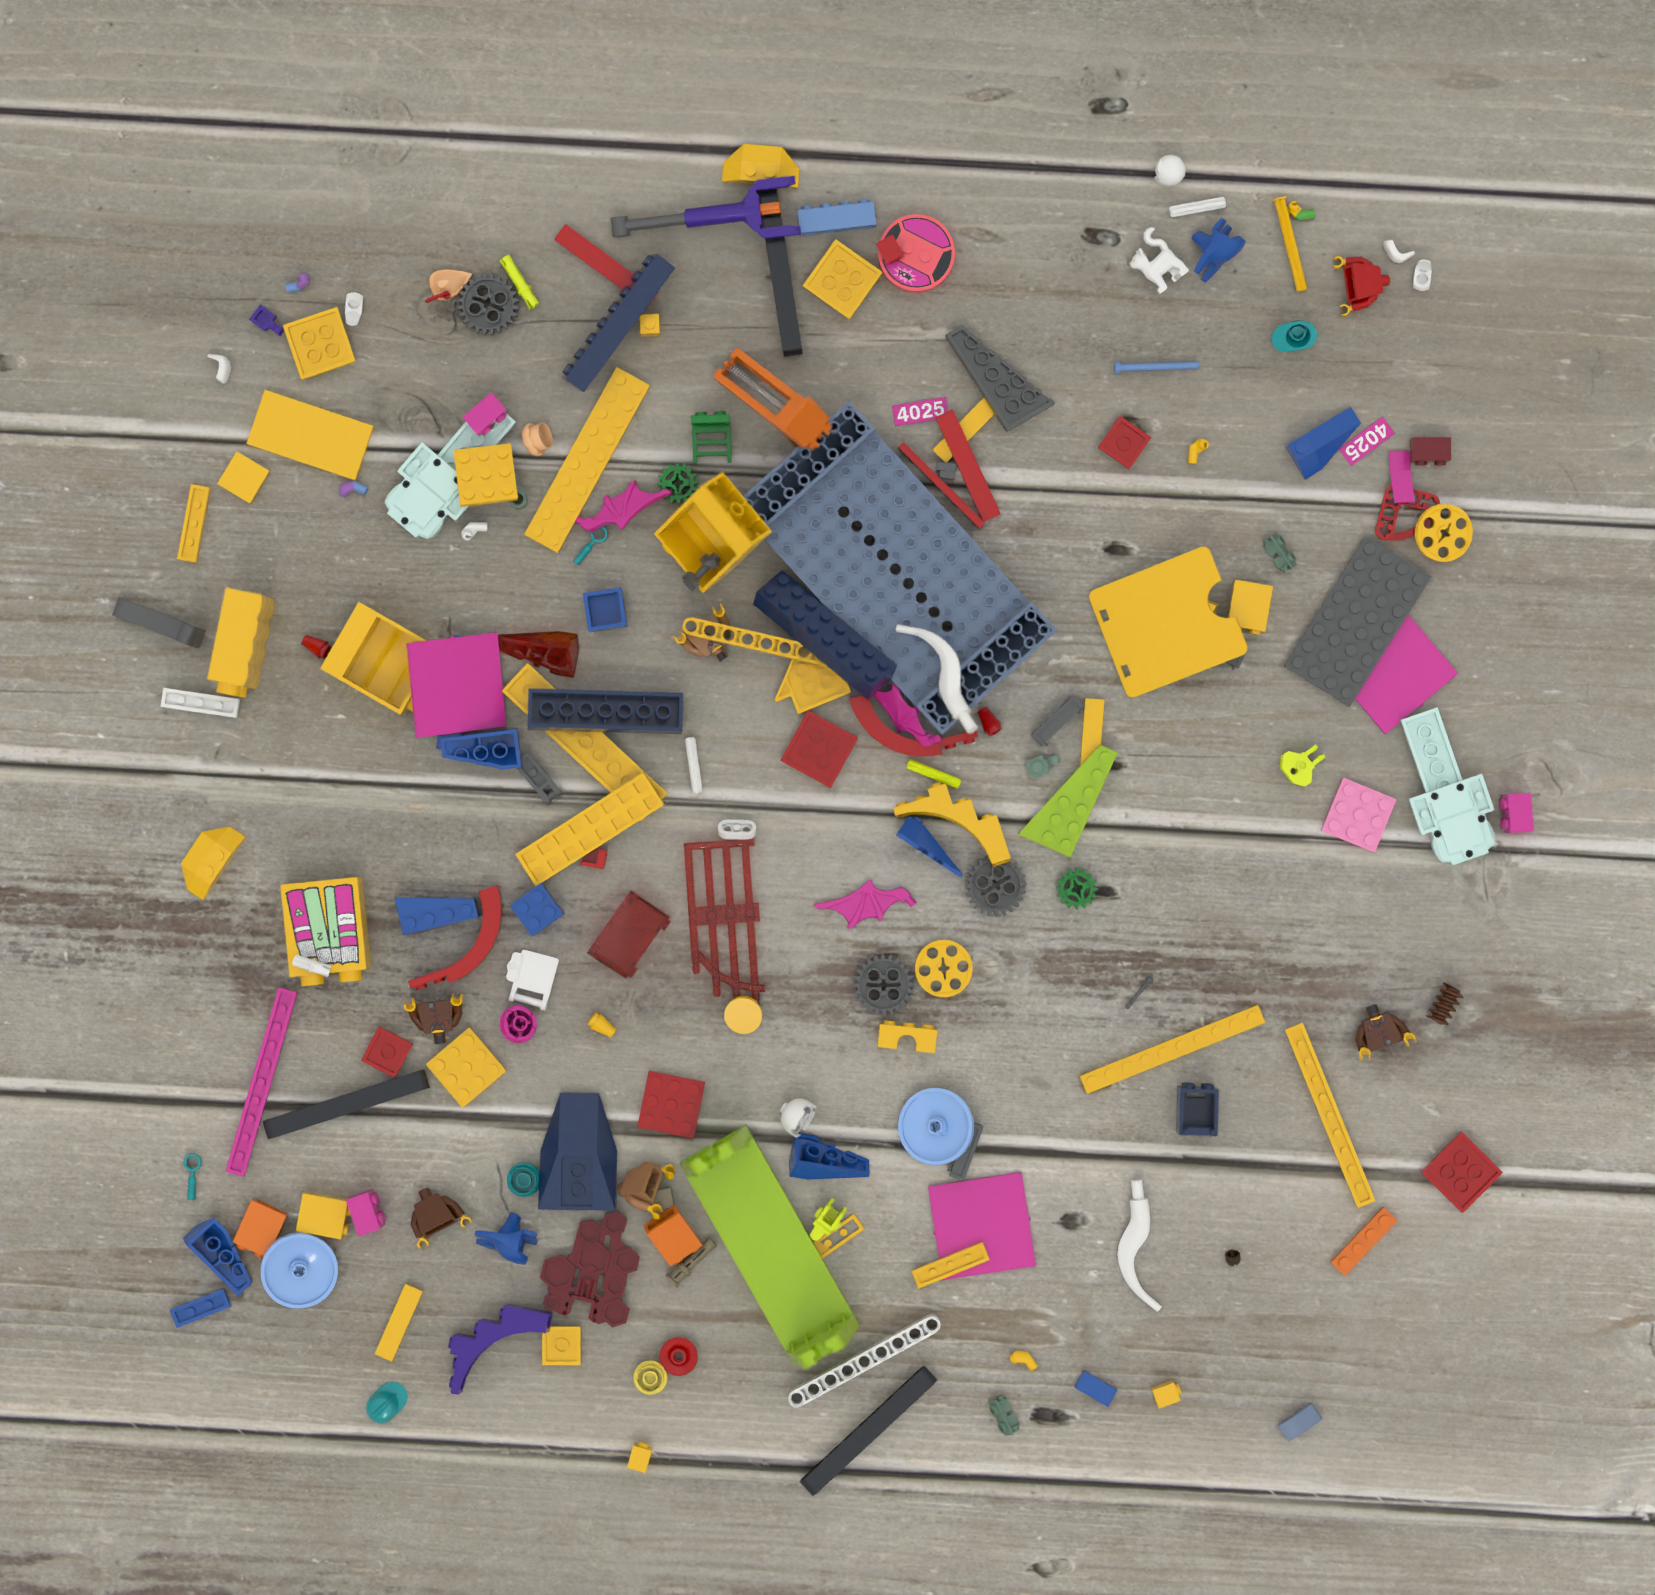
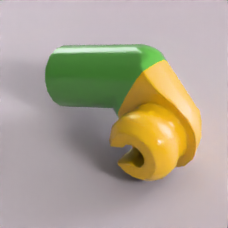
M1296 201L1289 203L1288 212L1296 220L1315 219L1314 209L1303 210Z

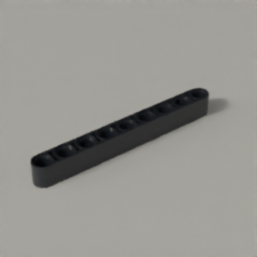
M777 189L759 191L762 203L779 202ZM781 213L763 215V228L783 226ZM785 238L765 239L784 357L802 355Z
M425 1069L262 1122L267 1138L272 1139L430 1088Z
M925 1365L922 1366L800 1480V1483L812 1496L817 1494L931 1388L938 1379Z

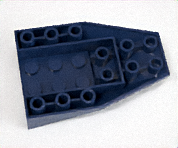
M560 1093L540 1150L538 1210L615 1211L617 1209V1148L599 1093Z

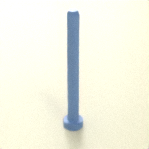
M1120 361L1114 362L1115 375L1120 374L1122 371L1199 368V362L1130 364H1120Z

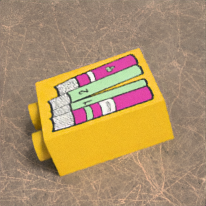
M354 877L280 885L289 976H300L301 986L324 984L323 975L314 972L309 973L308 970L292 965L294 956L299 955L311 960L315 958V961L331 965L330 973L338 972L339 982L362 980V970L372 968L363 878Z

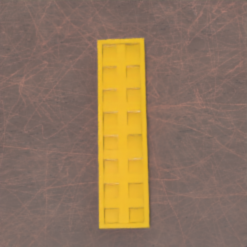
M643 772L515 855L534 885L537 886L665 804L645 772Z

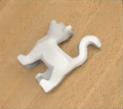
M1149 227L1144 232V241L1150 246H1159L1161 252L1155 259L1149 262L1144 251L1139 248L1132 257L1130 267L1141 270L1146 279L1156 284L1158 287L1157 292L1161 294L1167 289V285L1162 277L1164 273L1168 271L1172 275L1171 280L1176 282L1189 269L1174 255L1163 239L1151 238V234L1155 229Z

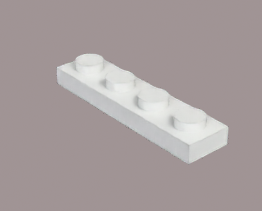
M163 688L161 707L238 718L240 699L168 688Z

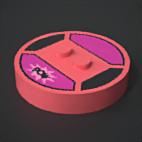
M913 214L897 219L885 230L881 240L893 235L904 254L902 259L887 266L878 250L880 268L892 285L906 292L923 293L935 289L946 280L953 268L955 246L949 231L942 223L930 216Z

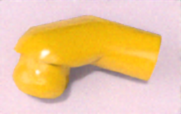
M1197 439L1189 446L1188 464H1197L1198 454L1209 446V442L1206 439Z
M1017 1350L1010 1355L1012 1363H1025L1030 1371L1038 1367L1027 1351Z

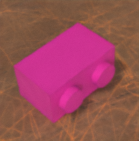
M491 392L466 413L463 419L480 437L481 435H487L492 430L491 426L496 422L498 424L507 417L506 413L508 411Z

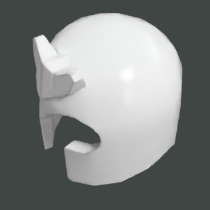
M1165 155L1154 166L1157 175L1154 179L1161 186H1175L1185 177V164L1176 155Z

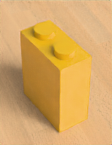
M1234 580L1227 618L1236 616L1240 628L1249 630V634L1260 635V632L1264 633L1266 631L1273 586Z
M305 1191L302 1194L296 1231L336 1239L344 1238V1235H347L349 1230V1224H346L347 1217L351 1216L346 1199Z

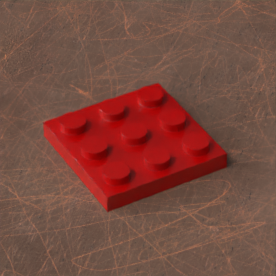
M808 710L780 761L831 788L858 737Z
M649 1070L637 1127L694 1139L705 1082Z
M1460 1132L1421 1171L1461 1213H1464L1503 1173L1463 1132Z

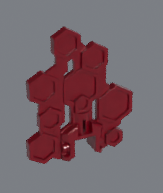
M619 1211L605 1214L604 1220L598 1224L593 1219L579 1223L572 1253L568 1254L567 1258L562 1254L544 1260L540 1278L548 1285L547 1290L551 1293L545 1296L543 1306L548 1311L554 1310L557 1314L561 1315L570 1314L573 1301L577 1299L592 1303L588 1319L593 1323L601 1324L607 1322L611 1327L626 1324L630 1308L621 1299L625 1291L627 1275L637 1271L640 1256L620 1241L627 1219ZM607 1235L611 1237L609 1243L612 1247L611 1251L604 1245L605 1236ZM578 1267L580 1269V1274L577 1286L572 1287L576 1269ZM605 1274L602 1289L605 1291L604 1298L596 1291L599 1275ZM586 1284H587L588 1287H587L586 1295H584L585 1287H586Z

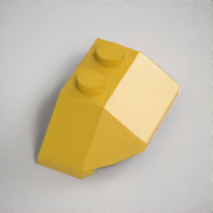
M743 144L723 162L722 182L753 185L756 180L795 176L796 184L786 188L798 189L800 169L783 147Z
M231 826L201 832L181 862L187 890L204 901L246 836Z

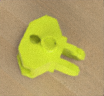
M1316 744L1300 754L1286 751L1280 756V769L1291 784L1304 787L1312 782V769L1325 758L1324 754L1311 762L1307 757L1317 750L1318 746ZM1291 768L1295 769V774H1291Z
M830 1198L823 1208L819 1207L814 1214L816 1219L813 1222L814 1228L810 1233L811 1239L819 1241L824 1234L829 1235L832 1231L836 1232L842 1224L840 1220L847 1208L843 1207L840 1212L831 1207L835 1200L833 1198Z

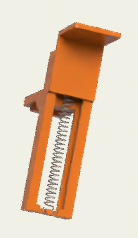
M736 348L730 355L732 359L729 362L724 361L725 367L723 370L719 368L712 377L772 424L795 448L798 446L804 448L807 446L811 450L815 447L818 448L819 443L815 439H820L823 436L821 432L826 435L830 434L829 430L832 428L830 423H828L830 418L809 396L806 399L739 348ZM737 362L788 400L782 409L779 407L780 403L776 406L780 410L777 415L726 377L729 372L735 375L736 370L734 372L733 370L737 367L735 366ZM743 375L741 377L737 376V378H739L741 381L745 383L744 379L746 378V376L743 379ZM749 380V381L746 383V385H748L749 387H751V388L754 390V388L751 386V384H749V382H750V380ZM771 399V400H767V401H769L772 405H774V401L772 402V399Z

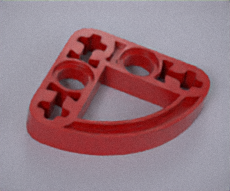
M1392 485L1387 487L1383 495L1375 534L1379 539L1385 541H1400L1415 536V527L1404 532L1393 533L1400 505L1425 511L1429 508V505L1421 503L1422 506H1419L1421 495L1424 496L1422 500L1428 501L1430 498H1433V502L1436 505L1440 504L1439 498L1434 494L1413 489L1414 494L1417 496L1416 503H1397L1395 506L1385 503L1386 500L1388 502L1391 500V495L1388 492L1392 491ZM1386 507H1391L1394 510L1393 517H1385L1383 512ZM1430 517L1426 518L1424 526L1427 527L1433 520ZM1381 519L1385 521H1392V524L1388 523L1386 527V530L1389 531V534L1387 533L1384 536H1382V532L1379 531V529H1382L1385 524V522H1381Z

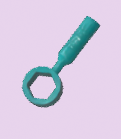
M605 527L599 528L605 532L602 540L595 539L594 532L590 533L592 541L586 544L573 560L578 566L592 550L595 542L602 543L606 541L608 532Z
M190 1154L184 1159L185 1168L191 1171L188 1178L187 1200H195L196 1178L194 1171L198 1170L202 1165V1159L198 1154ZM192 1156L198 1159V1166L194 1169L188 1166V1158Z

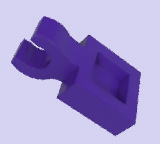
M261 304L249 319L264 332L270 328L277 335L281 336L285 331L274 322L277 317Z

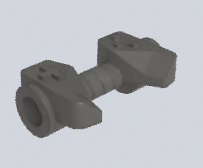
M714 552L710 555L704 554L701 557L700 561L703 566L695 574L687 572L682 577L683 583L691 591L700 585L699 580L709 569L713 570L719 566L721 559Z

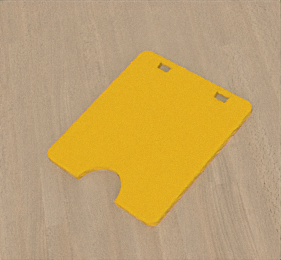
M1199 547L1090 592L1089 599L1125 692L1129 697H1137L1242 656L1247 652L1248 646L1237 617H1220L1209 606L1208 596L1212 587L1219 581H1222L1209 548ZM1104 609H1106L1109 620L1105 622L1100 613ZM1124 665L1128 666L1131 674L1126 678L1121 667Z

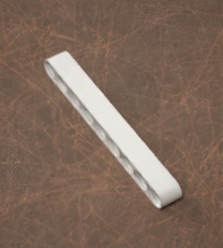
M935 1314L926 1315L796 1386L789 1392V1404L793 1407H801L935 1334L940 1329V1319ZM934 1319L937 1321V1326L929 1328L926 1325L927 1321ZM914 1328L920 1331V1335L916 1338L911 1337L909 1334L910 1330ZM895 1338H901L904 1343L902 1346L896 1347L892 1342ZM884 1347L887 1352L885 1355L879 1356L876 1354V1349ZM862 1356H867L870 1359L867 1365L859 1363V1359ZM849 1365L853 1368L851 1374H845L842 1368ZM827 1375H834L836 1381L832 1384L827 1383L825 1380ZM811 1384H817L819 1390L812 1393L808 1387ZM794 1393H799L802 1395V1400L795 1402L791 1396Z

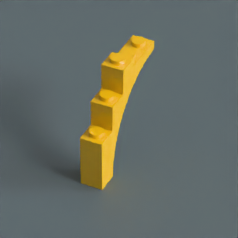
M941 782L930 785L931 788L927 789L929 797L922 795L916 797L913 802H900L893 808L896 818L910 815H929L956 823L967 830L981 844L993 867L1011 861L997 815L987 814L981 817L982 820H978L972 800H967V798L959 799L953 805L946 783L941 784Z

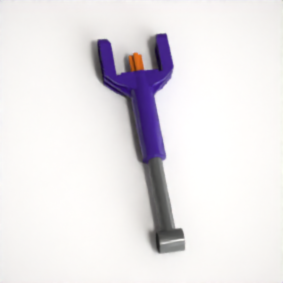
M795 176L756 180L744 199L738 203L689 208L680 214L628 220L627 216L611 217L613 237L629 236V231L685 224L687 228L735 222L746 223L764 239L800 235V226L786 225L762 228L764 225L763 215L781 213L780 202L762 203L761 194H759V191L790 187L796 184Z

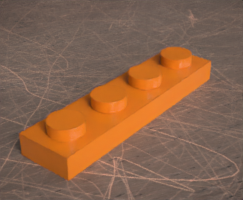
M1382 1207L1330 1263L1346 1276L1398 1220Z

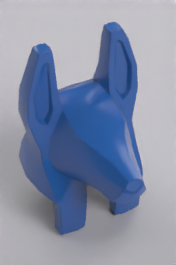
M1220 218L1214 225L1211 235L1199 231L1193 234L1191 238L1203 253L1194 272L1199 274L1209 264L1201 278L1203 282L1208 281L1225 262L1235 257L1243 249L1246 242L1241 236L1228 237L1232 228L1229 225L1224 227L1226 220Z
M513 1212L510 1213L508 1219L498 1232L480 1230L475 1232L476 1237L482 1238L477 1239L476 1244L495 1250L504 1259L521 1265H526L528 1257L522 1253L525 1243L537 1245L538 1240L536 1239V1232L525 1229L520 1230L521 1217Z

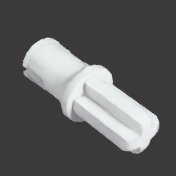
M295 955L292 961L293 966L308 970L309 973L314 972L326 977L329 976L332 967L331 965L315 961V958L311 960L299 955Z

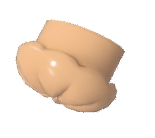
M544 422L536 425L528 423L524 426L522 430L523 444L530 454L541 456L546 449L552 447V433L547 424Z

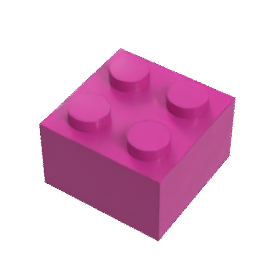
M1531 793L1501 795V799H1499V809L1503 813V818H1500L1501 830L1504 829V833L1533 832Z
M373 1189L346 1199L358 1237L385 1226L386 1216L383 1210L380 1211L378 1205L380 1198L377 1192L374 1193Z

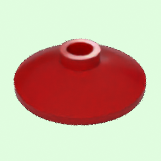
M675 1337L666 1341L659 1354V1360L664 1370L675 1376H682L691 1372L696 1366L698 1353L694 1344L682 1337ZM677 1352L682 1353L683 1357L681 1359L676 1358L675 1354Z

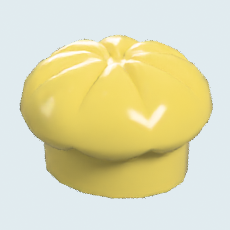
M653 1360L640 1363L633 1374L636 1388L647 1395L661 1392L668 1380L664 1367L659 1362Z

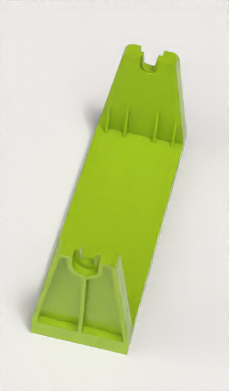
M747 1124L680 1161L679 1164L792 1364L807 1369L827 1354L836 1353L844 1348L858 1330L860 1324Z

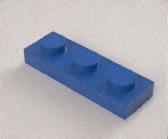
M225 1288L175 1307L170 1312L176 1328L229 1308L231 1304Z

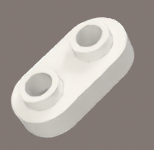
M726 819L718 824V834L723 839L749 840L756 835V825L750 820Z

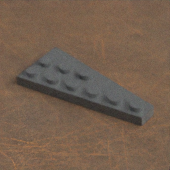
M963 325L946 334L945 338L1006 433L1055 404L1053 400L1044 396L1041 390L1026 381V378L1005 360L1002 361L996 356L993 350L984 346Z

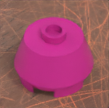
M511 1006L501 1015L500 1030L504 1037L513 1043L527 1042L536 1031V1017L524 1006Z

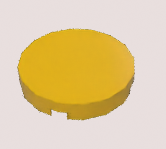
M738 996L727 1004L724 1011V1020L732 1031L739 1034H748L760 1026L762 1009L755 999L748 996Z

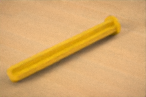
M1287 196L1273 199L1272 202H1275L1297 292H1302L1307 289L1285 201Z

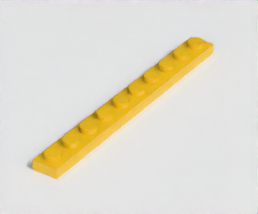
M1255 1005L1082 1074L1080 1079L1086 1094L1264 1024L1265 1021L1259 1006Z
M1303 1022L1284 1029L1356 1207L1360 1208L1374 1202L1375 1198Z

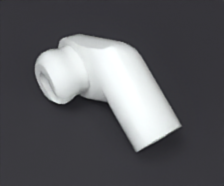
M469 522L462 530V538L469 541L478 531L487 532L488 522Z

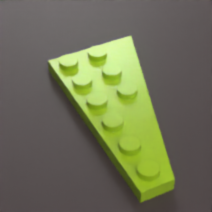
M1099 745L1018 835L1071 858L1118 752Z

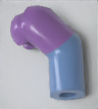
M308 273L299 274V281L285 284L287 293L301 291L309 285Z
M355 480L342 483L339 487V494L343 497H347L353 491L365 495L368 491L367 486Z

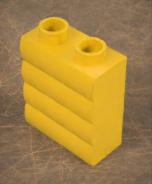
M722 472L703 484L654 535L662 543L663 549L673 556L686 573L693 572L695 574L703 566L700 559L704 554L710 555L714 552L720 557L719 566L713 570L709 569L699 580L700 585L698 588L704 593L724 579L772 531Z
M231 588L225 589L207 678L208 680L218 682L216 692L246 698L248 688L256 689L261 678V665L265 658V644L270 633V620L274 613V599L256 593Z
M358 602L320 669L398 714L405 716L408 710L413 712L406 643L427 640L365 604Z

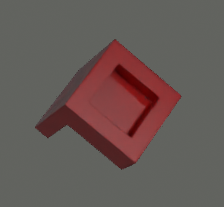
M893 235L876 243L887 266L904 257Z
M594 849L583 856L580 865L604 869L608 850Z

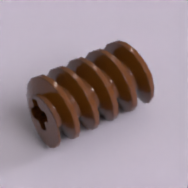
M1443 982L1446 989L1440 988L1439 990L1443 996L1436 995L1439 1002H1432L1435 1009L1428 1010L1432 1016H1425L1441 1025H1449L1445 1020L1446 1018L1452 1019L1449 1011L1456 1012L1453 1004L1460 1005L1457 998H1463L1464 996L1460 993V990Z

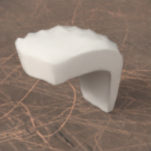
M1393 240L1383 242L1388 258L1394 263L1400 264L1415 255V251L1405 254L1399 253Z
M1422 259L1416 264L1413 279V288L1416 290L1425 291L1430 288L1432 265L1429 260Z
M351 292L346 295L345 321L346 324L351 326L359 323L362 314L363 296L359 293Z
M208 354L209 358L219 362L216 379L223 384L228 382L231 372L228 358L223 355Z

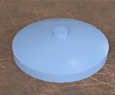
M943 1088L924 1089L914 1094L903 1106L898 1121L899 1137L906 1151L916 1160L929 1165L948 1164L961 1157L970 1146L974 1134L973 1115L968 1104L955 1092Z
M303 1232L290 1233L274 1241L266 1250L260 1267L261 1281L267 1294L277 1303L296 1309L311 1307L324 1300L333 1290L338 1277L337 1259L332 1248L322 1238Z

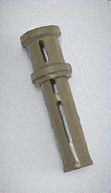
M709 1237L698 1251L692 1253L684 1262L678 1263V1266L670 1274L667 1273L665 1275L676 1288L679 1287V1283L686 1276L691 1275V1270L717 1246ZM703 1249H705V1251L697 1259L693 1260Z

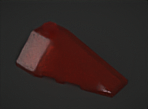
M552 631L498 635L500 652L519 660H529L533 662V666L538 668L541 665L550 669V673L574 678L579 653L578 634Z

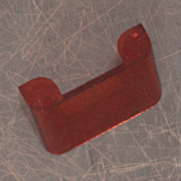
M631 890L592 944L587 954L623 978L627 979L628 976L632 978L637 971L635 967L651 942L661 929L665 931L671 923L668 920L670 915L636 891Z

